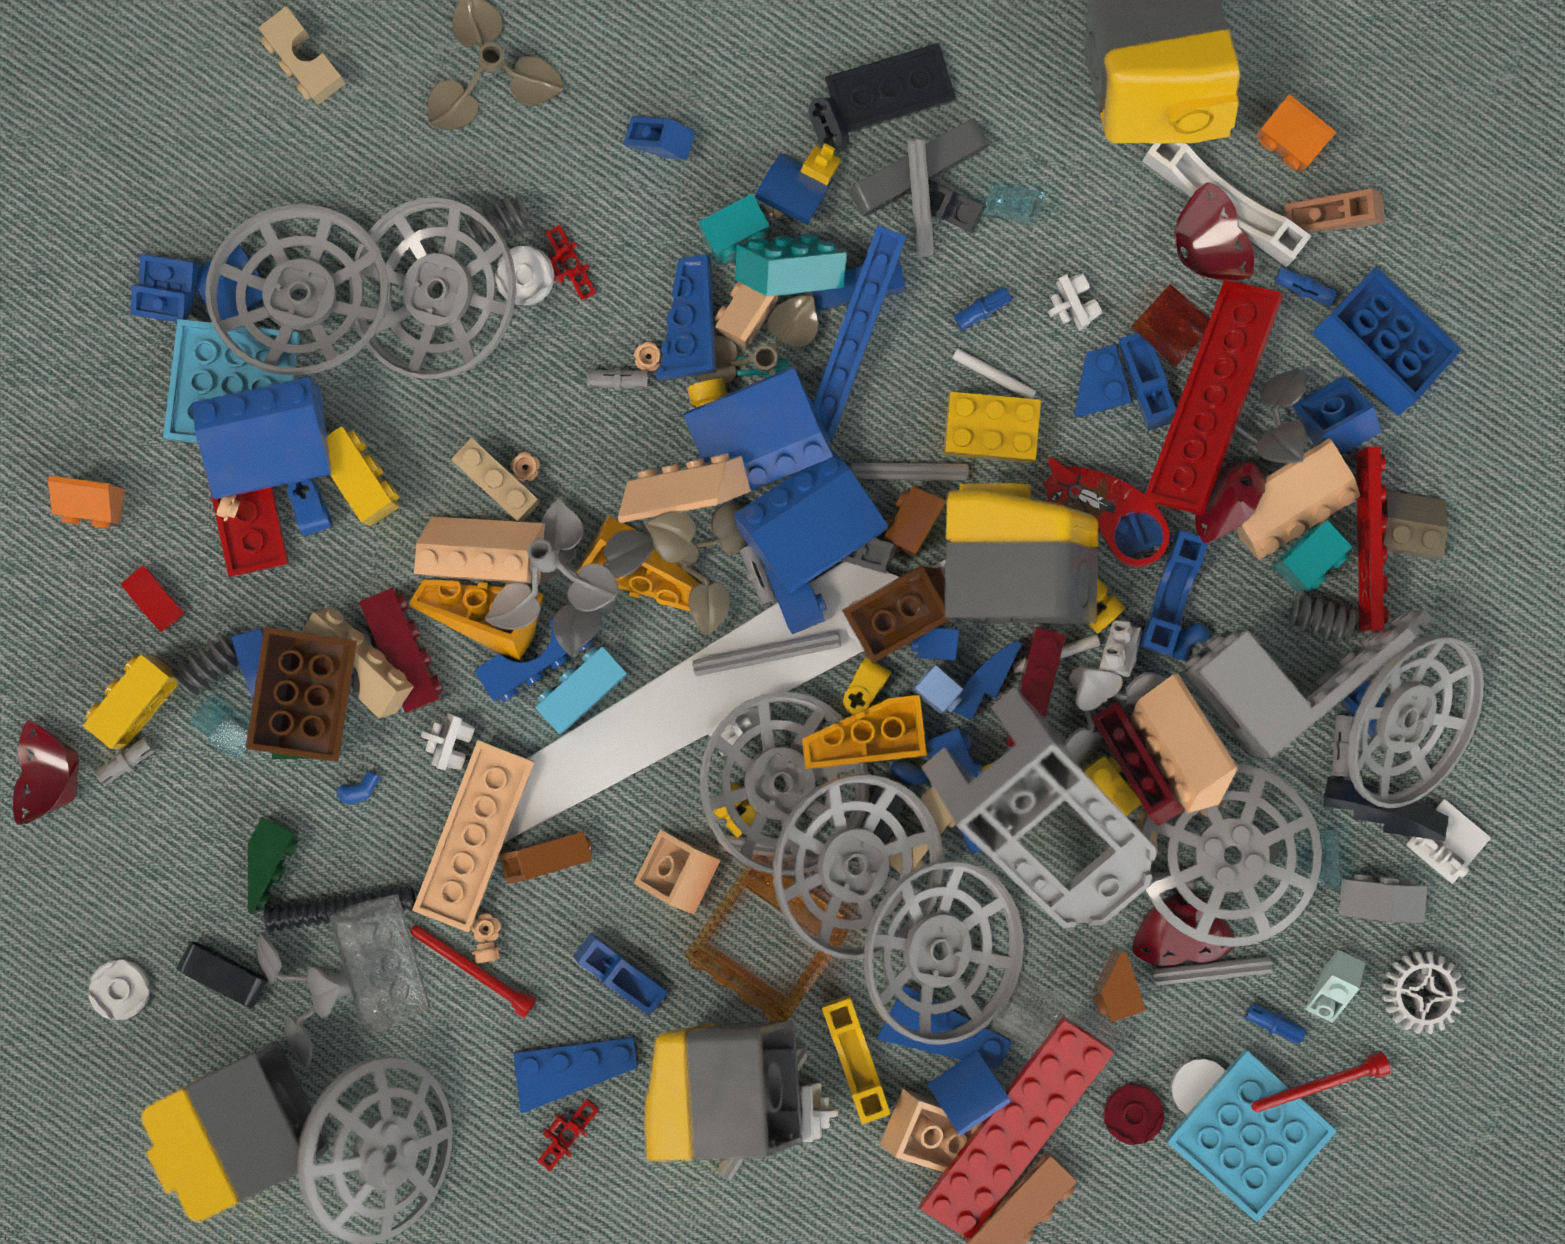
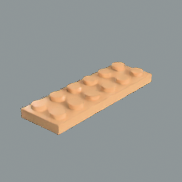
M477 740L412 911L466 932L471 931L535 761Z

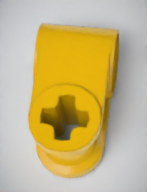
M866 656L843 697L845 710L849 714L854 715L869 708L892 671L877 662L872 664ZM858 693L863 696L862 702L865 705L863 707L858 705L856 708H852V701L849 699V696L855 697Z

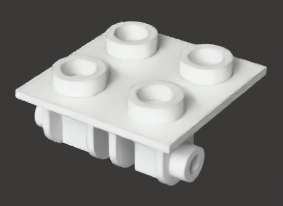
M1443 799L1435 810L1449 816L1445 841L1412 837L1406 846L1453 884L1459 876L1463 878L1469 872L1467 866L1491 837L1447 800Z

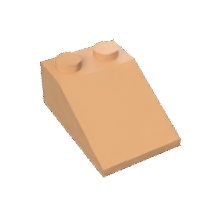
M902 1089L880 1145L895 1158L944 1172L981 1122L960 1136L937 1100Z

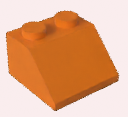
M1289 94L1256 136L1260 139L1259 143L1270 152L1275 151L1282 156V161L1287 167L1294 171L1298 169L1300 172H1303L1335 135L1336 131Z
M49 475L48 485L52 514L61 516V522L79 525L80 519L89 520L92 527L109 529L110 523L120 524L125 489L107 483Z

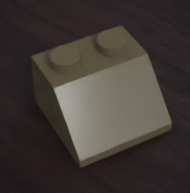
M1386 490V500L1382 504V514L1386 515L1387 529L1385 533H1382V545L1387 546V552L1428 559L1442 558L1444 556L1448 531L1445 500Z

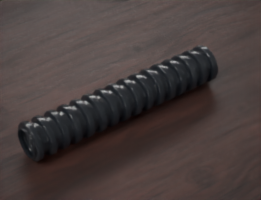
M407 884L405 888L397 886L394 890L392 887H388L387 891H383L382 888L378 889L377 892L369 890L368 894L361 891L359 895L350 893L348 897L345 894H341L340 898L334 895L330 899L322 897L321 901H318L317 898L312 899V902L303 900L302 904L295 901L293 905L285 903L282 907L280 904H276L274 908L269 905L264 909V923L268 932L272 933L275 929L283 931L285 927L288 930H292L293 926L297 928H302L303 925L311 927L312 923L318 926L321 925V922L330 924L331 920L338 923L340 919L349 921L351 917L353 920H357L359 916L367 918L370 914L372 917H376L377 913H380L382 916L386 915L387 912L395 914L396 910L403 913L405 909L413 910L416 902L413 887Z

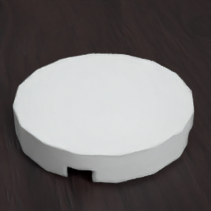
M516 246L509 249L516 273L515 304L534 305L541 302L550 293L554 283V269L550 259L543 251L532 246ZM502 255L497 264L495 282L499 292L507 300L508 273L505 258Z
M125 959L112 960L98 967L89 982V1000L94 1010L108 1019L125 1020L140 1013L147 1004L150 995V981L145 971L135 962Z
M1196 1058L1181 1064L1175 1071L1170 1084L1172 1098L1176 1106L1187 1115L1226 1070L1215 1061L1206 1058Z

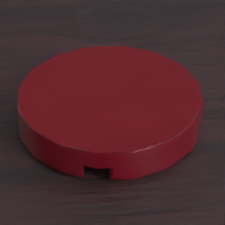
M1125 1084L1116 1088L1107 1097L1103 1107V1121L1109 1133L1118 1141L1128 1145L1142 1144L1151 1141L1160 1132L1164 1122L1163 1106L1159 1097L1148 1087L1140 1084Z

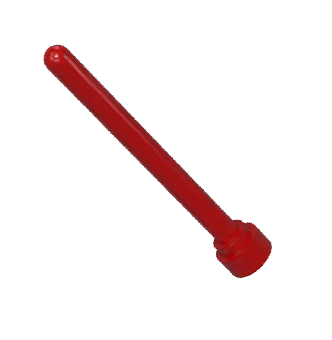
M415 925L411 928L410 933L413 937L511 1002V1007L515 1009L514 1012L523 1019L526 1018L538 998L529 992L526 994L522 991L520 993L516 992L422 927Z
M1379 1051L1368 1055V1059H1365L1363 1064L1252 1102L1251 1108L1254 1112L1258 1113L1366 1075L1380 1078L1390 1074V1065L1385 1054Z

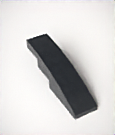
M1328 777L1323 806L1354 810L1353 819L1383 823L1384 833L1445 841L1449 816L1417 801L1398 808L1380 807L1363 798L1355 789L1352 781ZM1363 784L1364 788L1372 793H1379V788Z

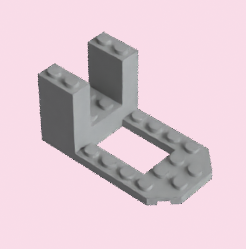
M1411 609L1408 612L1406 610L1401 612L1391 621L1392 625L1379 632L1374 631L1363 639L1361 643L1364 646L1356 653L1351 650L1338 661L1340 666L1333 672L1327 670L1315 680L1318 685L1309 692L1307 689H1304L1299 693L1248 631H1243L1239 634L1235 630L1225 637L1219 634L1207 644L1209 650L1202 656L1196 653L1184 663L1186 669L1181 674L1249 756L1273 758L1421 633L1418 628L1419 624L1425 627L1433 618L1425 609L1417 611Z
M1014 687L992 706V709L1016 743L1013 748L977 778L945 747L926 762L922 769L956 825L1060 926L1071 928L1075 927L1076 923L1088 922L1091 926L1104 925L1150 886L1152 878L1150 872L1151 862L1155 860L1157 848L1084 773L1051 724ZM1064 800L1111 846L1066 885L1019 840L1021 836Z

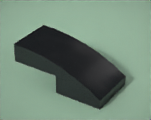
M928 179L931 215L973 234L986 206Z

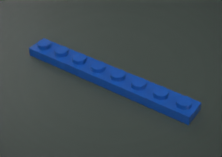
M879 225L876 228L813 402L831 439V443L907 238L906 235Z

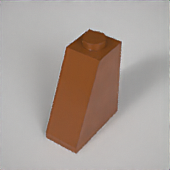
M583 831L501 854L499 858L506 883L525 881L592 861L590 855L592 854V845L589 838L585 837Z

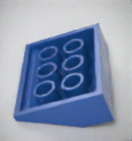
M1374 267L1311 332L1397 416L1422 396L1462 350L1377 267Z
M794 366L683 413L701 458H704L705 463L712 462L711 457L729 453L730 458L742 456L750 491L833 457L831 439Z
M310 377L192 402L195 433L214 499L332 474L321 389Z
M832 450L833 457L800 470L734 513L739 534L789 594L889 529L888 524L851 469L834 450Z

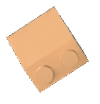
M738 282L730 294L733 300L728 307L723 305L714 318V321L717 322L715 329L724 337L729 338L732 342L747 350L778 302V295L765 296Z
M660 829L634 884L665 903L694 915L721 860Z

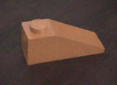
M1373 188L1284 204L1286 218L1307 233L1358 228L1385 223L1382 193Z

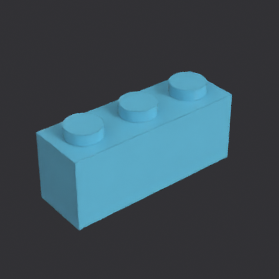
M602 646L599 650L593 647L581 658L585 663L577 670L571 667L559 678L562 683L554 691L549 687L537 698L540 704L535 708L559 735L569 729L628 675L626 670L605 647Z

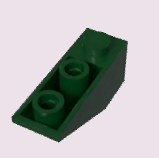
M269 816L261 817L248 842V913L251 915L258 913L259 910L264 911L272 897L268 893L272 884H278L286 868L282 865L287 855L292 857L300 842L296 839L299 834L298 831Z

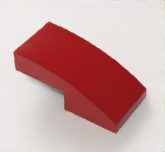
M144 564L120 583L130 598L160 632H163L184 614V610L167 593L163 584Z

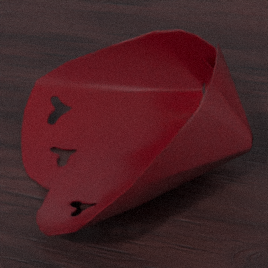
M1210 182L1205 183L1194 192L1178 217L1174 229L1177 254L1183 265L1190 269L1193 274L1217 280L1239 281L1249 279L1254 269V253L1248 236L1238 228L1236 208L1223 190ZM1209 190L1211 195H1215L1217 198H1207V191ZM1222 207L1225 208L1224 213L1227 214L1228 218L1219 215V213L1222 211ZM1237 240L1239 241V246L1243 248V251L1238 249L1235 250ZM1181 247L1187 250V258L1184 257L1180 249ZM1244 261L1246 262L1244 266L1245 273H1243V271L1239 269V267L1243 264Z
M1233 461L1220 469L1204 515H1195V527L1203 543L1215 541L1246 522L1255 512L1263 493H1265L1266 482L1262 471L1253 462ZM1242 476H1247L1251 479L1252 485L1250 487L1241 484L1240 479ZM1202 523L1204 525H1207L1206 534L1204 532L1205 529L1202 527Z
M28 720L20 735L18 760L22 773L15 784L13 794V816L17 825L28 824L73 802L78 786L77 773L80 762L78 752L37 723ZM32 728H34L37 736L30 738V734L33 733ZM28 748L35 753L30 761L28 760ZM27 784L31 792L23 796V793L26 791L25 785ZM22 807L29 811L24 818Z
M1179 892L1163 899L1165 905L1175 916L1194 929L1197 928L1203 912L1197 910L1191 904L1187 906L1180 905L1178 900L1185 898ZM1195 895L1202 902L1207 904V902L1204 901V899L1206 898L1199 895ZM1153 906L1145 915L1134 937L1132 953L1151 964L1172 966L1187 959L1199 963L1215 961L1228 954L1234 947L1224 946L1221 948V946L1198 941L1180 932L1167 922ZM1215 917L1208 934L1217 937L1235 938L1233 930L1227 921ZM1205 946H1207V948L1211 951V953H1208L1206 951L1204 953L1199 952L1203 950ZM1148 947L1152 955L1148 954L1147 951H1141L1140 949ZM1167 950L1175 953V956L1167 955L1163 957Z

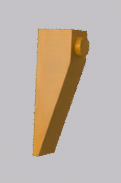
M608 516L596 533L576 572L579 574L580 569L586 564L594 563L603 566L608 561L604 555V548L609 539L620 531L635 529L624 523H619L617 519ZM656 548L648 559L634 572L624 577H615L618 588L629 591V596L639 598L640 595L656 598L659 604L690 611L689 594L692 587L701 585L676 563L665 561L658 554Z
M423 579L409 602V605L414 609L493 651L518 660L522 658L534 637L539 617L538 615L531 624L520 629H502L488 623L485 617L489 613L497 594L504 587L489 586L488 583L478 582V585H460L458 581ZM538 592V595L535 597V599L539 602L540 605L542 603L543 595L542 593Z
M920 695L889 698L802 738L805 769L927 756Z

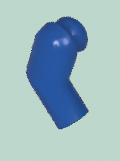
M1194 623L1181 630L1172 658L1187 661L1190 646L1199 641L1206 642L1209 639V628L1201 623Z
M900 759L891 765L893 776L908 786L931 783L923 769L916 768L906 760Z
M367 770L360 784L352 786L341 785L337 789V797L341 799L342 803L348 805L366 801L381 777Z

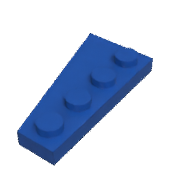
M707 254L678 259L672 291L671 312H668L666 322L668 324L666 340L663 341L661 354H663L660 368L658 367L656 378L660 381L717 373L711 258Z
M904 984L903 992L915 1001L920 1002L921 993ZM897 998L889 1014L899 1023L919 1031V1012L905 1006ZM932 999V1004L939 1003ZM954 1010L931 1014V1033L955 1029L971 1019ZM886 1021L876 1037L878 1040L959 1060H964L975 1051H978L987 1066L995 1069L999 1068L1012 1043L1009 1039L984 1027L973 1036L959 1042L927 1044L904 1036L893 1029Z
M634 1036L514 1052L521 1114L636 1069L638 1063Z

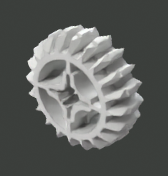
M1427 951L1423 958L1420 952H1413V962L1409 956L1403 955L1402 961L1404 965L1402 966L1394 962L1392 966L1397 972L1395 974L1391 972L1385 973L1387 978L1392 979L1391 984L1382 983L1383 989L1390 990V994L1383 995L1382 1000L1392 1002L1385 1008L1386 1012H1396L1392 1020L1396 1023L1403 1021L1402 1028L1406 1030L1413 1026V1030L1417 1034L1422 1032L1423 1027L1427 1033L1432 1034L1434 1024L1439 1030H1444L1443 1020L1445 1019L1449 1023H1453L1455 1020L1450 1015L1451 1012L1459 1014L1462 1012L1461 1008L1455 1006L1456 1001H1465V997L1457 995V991L1464 990L1465 985L1455 983L1461 978V974L1459 972L1451 973L1454 964L1451 962L1444 964V957L1441 955L1434 959L1432 952ZM1421 969V973H1418L1413 983L1403 984L1412 972ZM1432 969L1441 976L1445 985V991L1435 988L1434 977L1431 976ZM1424 986L1425 989L1436 995L1428 994L1427 997H1421L1411 990L1419 991ZM1401 994L1411 996L1413 1008L1415 1009L1414 1016L1404 1007ZM1443 1001L1437 1011L1425 1016L1426 1012H1429L1432 1003Z

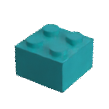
M753 194L698 221L700 233L717 264L724 262L726 265L735 261L737 244L749 243L750 239L766 240L770 237L769 224Z
M1326 520L1314 525L1272 566L1296 592L1305 589L1307 591L1310 589L1314 590L1326 580L1327 577L1324 573L1327 570L1337 569L1349 558L1346 553L1352 546Z

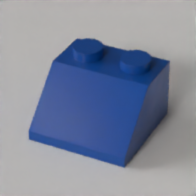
M1345 376L1306 396L1292 406L1314 446L1330 438L1341 455L1381 433L1374 406Z

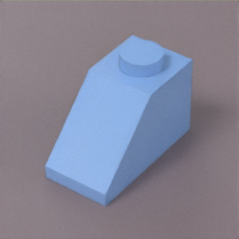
M935 665L923 675L910 691L914 695H920V699L934 710L943 713L946 709L951 712L962 700L959 694L963 689Z

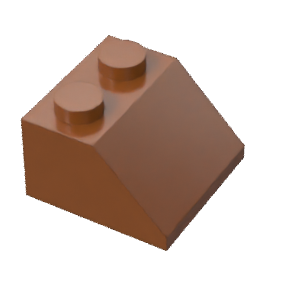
M914 486L910 492L903 490L895 504L900 509L895 518L888 516L886 523L889 529L883 532L885 536L882 541L894 544L901 552L914 558L946 501Z
M1120 947L1113 948L1095 985L1097 995L1092 996L1097 1012L1102 1017L1105 1016L1110 1022L1146 1011L1127 952Z

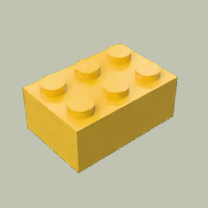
M950 392L948 396L943 456L1033 463L1036 460L1041 400Z
M341 426L328 434L327 441L332 472L330 476L360 522L371 527L399 509L400 505L396 500L400 498V495L391 483H388L387 480L383 481L380 475L384 471L375 458L366 455L364 452L368 447L359 433H356L353 429L349 431Z
M141 654L139 657L134 656L124 667L126 673L119 681L117 679L114 680L105 690L107 696L101 704H94L86 713L87 721L83 724V727L110 749L127 748L178 686L179 683L174 677L171 668L158 657Z

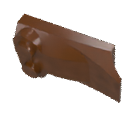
M921 565L860 600L853 601L849 606L842 609L847 622L872 664L952 619L945 617L946 579L940 568H929Z

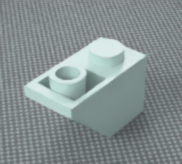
M1337 950L1325 965L1305 1010L1333 1023L1360 989L1365 962Z

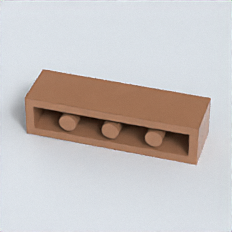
M1047 1151L997 1204L973 1237L965 1238L966 1244H1025L1034 1234L1032 1229L1039 1221L1044 1223L1052 1216L1055 1211L1054 1205L1060 1199L1065 1201L1072 1195L1076 1189L1074 1184L1077 1180Z

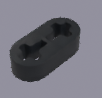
M828 97L815 98L809 105L808 113L821 147L825 143L835 148V152L845 150L849 144L850 137L836 101ZM823 106H826L827 111L824 112V116H821L820 111L823 110ZM834 134H837L838 138L835 140V144H832L831 139L834 137Z

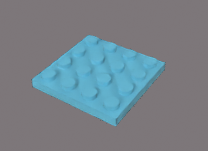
M178 319L163 438L165 440L198 443L194 427L192 402L295 380V375L266 372L248 364L236 356L223 343L210 322ZM245 326L228 331L231 339L243 351L257 360L265 361L271 348L256 340L247 331ZM258 328L263 334L273 340L276 339L280 331ZM299 332L292 333L288 344L299 345ZM283 352L276 366L296 368L298 353Z
M1244 1049L1165 1141L1253 1220L1258 1222L1337 1130L1301 1098L1262 1112H1254L1251 1108L1253 1101L1290 1088Z

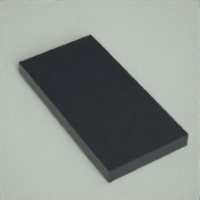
M939 43L825 77L830 98L836 101L849 133L956 102L955 93Z

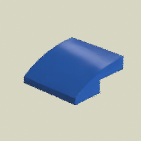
M780 153L758 188L755 199L809 225L818 206L821 205L833 183V179L830 180L828 185H825L801 172L803 164Z
M238 244L229 255L225 264L243 270L250 259L241 245ZM212 260L198 269L196 289L205 303L206 278ZM255 269L252 275L262 278L260 273ZM220 275L218 282L217 303L221 320H225L239 315L236 305V286L238 282ZM247 286L246 306L249 312L261 304L263 298L262 291Z
M140 254L139 284L132 285L130 315L177 322L178 319L187 320L195 295L199 262L153 254Z
M975 1051L927 1084L960 1136L1011 1102L978 1051Z

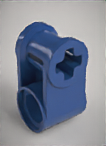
M312 479L289 483L288 495L301 534L306 537L333 527L329 510L324 503L318 484ZM301 484L310 487V491L306 492V498L298 495V491L302 489Z

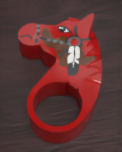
M1048 458L1052 473L1044 483V488L1047 489L1048 503L1063 505L1093 515L1098 521V530L1117 561L1127 567L1134 569L1147 568L1156 564L1164 556L1169 543V528L1157 506L1153 502L1145 500V494L1125 481L1103 472L1081 467H1064L1054 458ZM1131 512L1134 515L1144 514L1153 518L1161 529L1163 536L1161 547L1149 558L1140 560L1129 558L1121 553L1115 543L1114 535L1118 524L1121 522V518Z

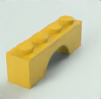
M850 994L821 1004L861 1123L865 1124L891 1115Z

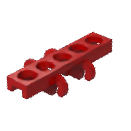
M560 224L554 229L546 231L545 233L557 254L554 257H548L556 276L554 282L560 281L562 283L564 281L563 278L569 276L581 301L595 295L596 292L585 271L590 269V266L585 264L582 267L573 249L578 247L577 242H573L570 245ZM554 232H559L563 238L558 243L552 237ZM568 258H574L577 262V265L572 269L567 268L565 265ZM559 260L561 261L564 269L566 270L563 273L560 272L556 264V262ZM582 274L583 279L580 282H576L574 277ZM583 284H587L590 289L587 295H583L580 290V286Z
M586 1099L569 1121L564 1118L565 1115L563 1113L561 1115L555 1113L556 1120L548 1129H542L545 1133L544 1137H550L553 1141L537 1162L541 1163L550 1172L564 1153L570 1158L573 1154L568 1148L580 1133L584 1137L588 1136L589 1133L584 1128L596 1115L599 1108ZM587 1105L593 1108V1112L589 1117L582 1114L583 1109ZM577 1117L582 1118L584 1122L581 1126L575 1122ZM561 1123L564 1124V1128L556 1136L553 1132ZM566 1129H571L574 1132L572 1140L564 1139L563 1132ZM555 1146L561 1152H556L553 1147ZM548 1153H552L555 1156L551 1164H547L544 1161Z

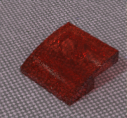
M1170 284L1131 327L1176 367L1202 339L1210 319Z

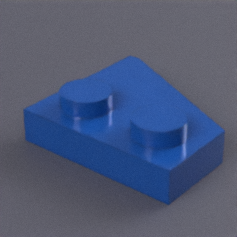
M1116 345L1085 354L1079 393L1074 410L1075 419L1132 402Z
M1133 512L1121 518V522L1118 524L1114 535L1118 549L1127 557L1158 546L1163 542L1161 529L1153 518L1144 514L1134 515ZM1169 532V541H1170V540H1173L1174 537H1173V535Z

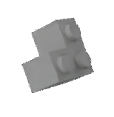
M1354 874V879H1341L1339 916L1385 922L1424 923L1427 886L1415 885L1416 879L1380 877V882L1372 881V875Z

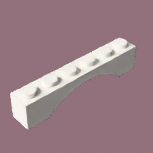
M1154 143L1142 161L1190 197L1207 182L1218 186L1227 194L1236 208L1238 228L1248 236L1251 242L1285 267L1295 259L1311 237L1310 234L1288 218L1259 205L1233 188L1211 170L1186 143ZM1209 190L1207 191V198H1217L1215 195H1211ZM1222 207V211L1219 213V215L1228 218L1227 214L1224 213L1225 208Z

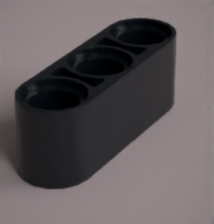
M195 941L189 942L176 967L180 973L250 1008L255 1007L268 982L259 973Z

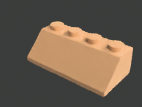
M1330 438L1326 439L1304 453L1302 463H1289L1265 478V493H1263L1258 507L1251 517L1238 526L1236 530L1240 540L1258 560H1261L1360 497L1355 477Z
M729 453L711 457L712 462L705 463L704 458L686 462L687 467L680 468L679 463L661 467L662 472L656 473L655 468L637 472L638 478L627 481L618 515L619 523L654 517L666 512H681L718 505L751 492L742 456L730 458Z
M431 516L416 543L414 574L429 577L532 583V571L529 566L533 562L528 556V548L532 542L544 539L545 524ZM538 570V584H540L541 571Z
M1173 674L1138 700L1130 719L1135 730L1139 732L1145 742L1148 752L1153 755L1158 763L1162 775L1167 778L1174 789L1176 798L1182 802L1186 811L1190 813L1219 805L1238 767L1179 674Z

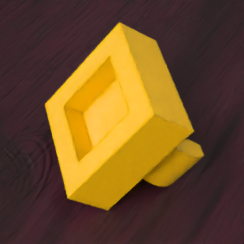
M825 143L822 149L815 145L804 162L801 172L828 185L842 159L833 155L835 148Z

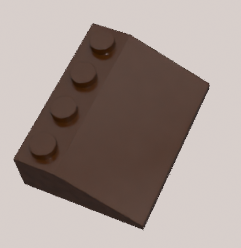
M264 627L246 749L338 762L357 641Z

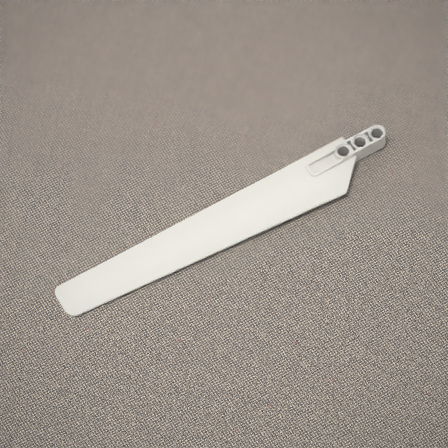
M945 559L930 568H940L946 579ZM842 562L808 583L815 594H822L827 610L823 611L825 622L792 634L786 625L779 604L776 603L529 756L527 759L535 761L505 842L708 734L706 730L721 722L733 709L745 701L764 694L788 692L863 652L864 650L847 622L842 609L849 606L853 601L860 600L894 581L899 576L889 573L884 574ZM830 632H838L840 636L841 646L835 649L696 676L693 671L692 662L696 659Z

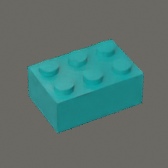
M810 233L801 234L800 238L794 239L788 236H777L775 241L750 239L749 243L737 244L735 280L765 296L844 288L846 252L836 248L834 243L818 239V235Z

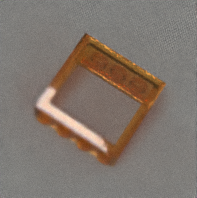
M752 855V859L768 864L757 855ZM745 865L684 956L688 958L689 963L693 967L705 970L712 975L719 985L729 987L738 993L739 998L749 1005L753 1004L761 1009L769 1020L787 1021L833 956L818 950L792 990L785 997L707 943L745 887L782 913L776 897L773 874L757 871ZM781 875L783 889L796 883L786 875ZM809 892L815 904L825 912L827 904ZM798 895L786 902L798 924L817 937L822 921L808 910L801 896ZM839 912L837 913L836 918L849 920ZM833 927L828 944L840 947L849 930Z

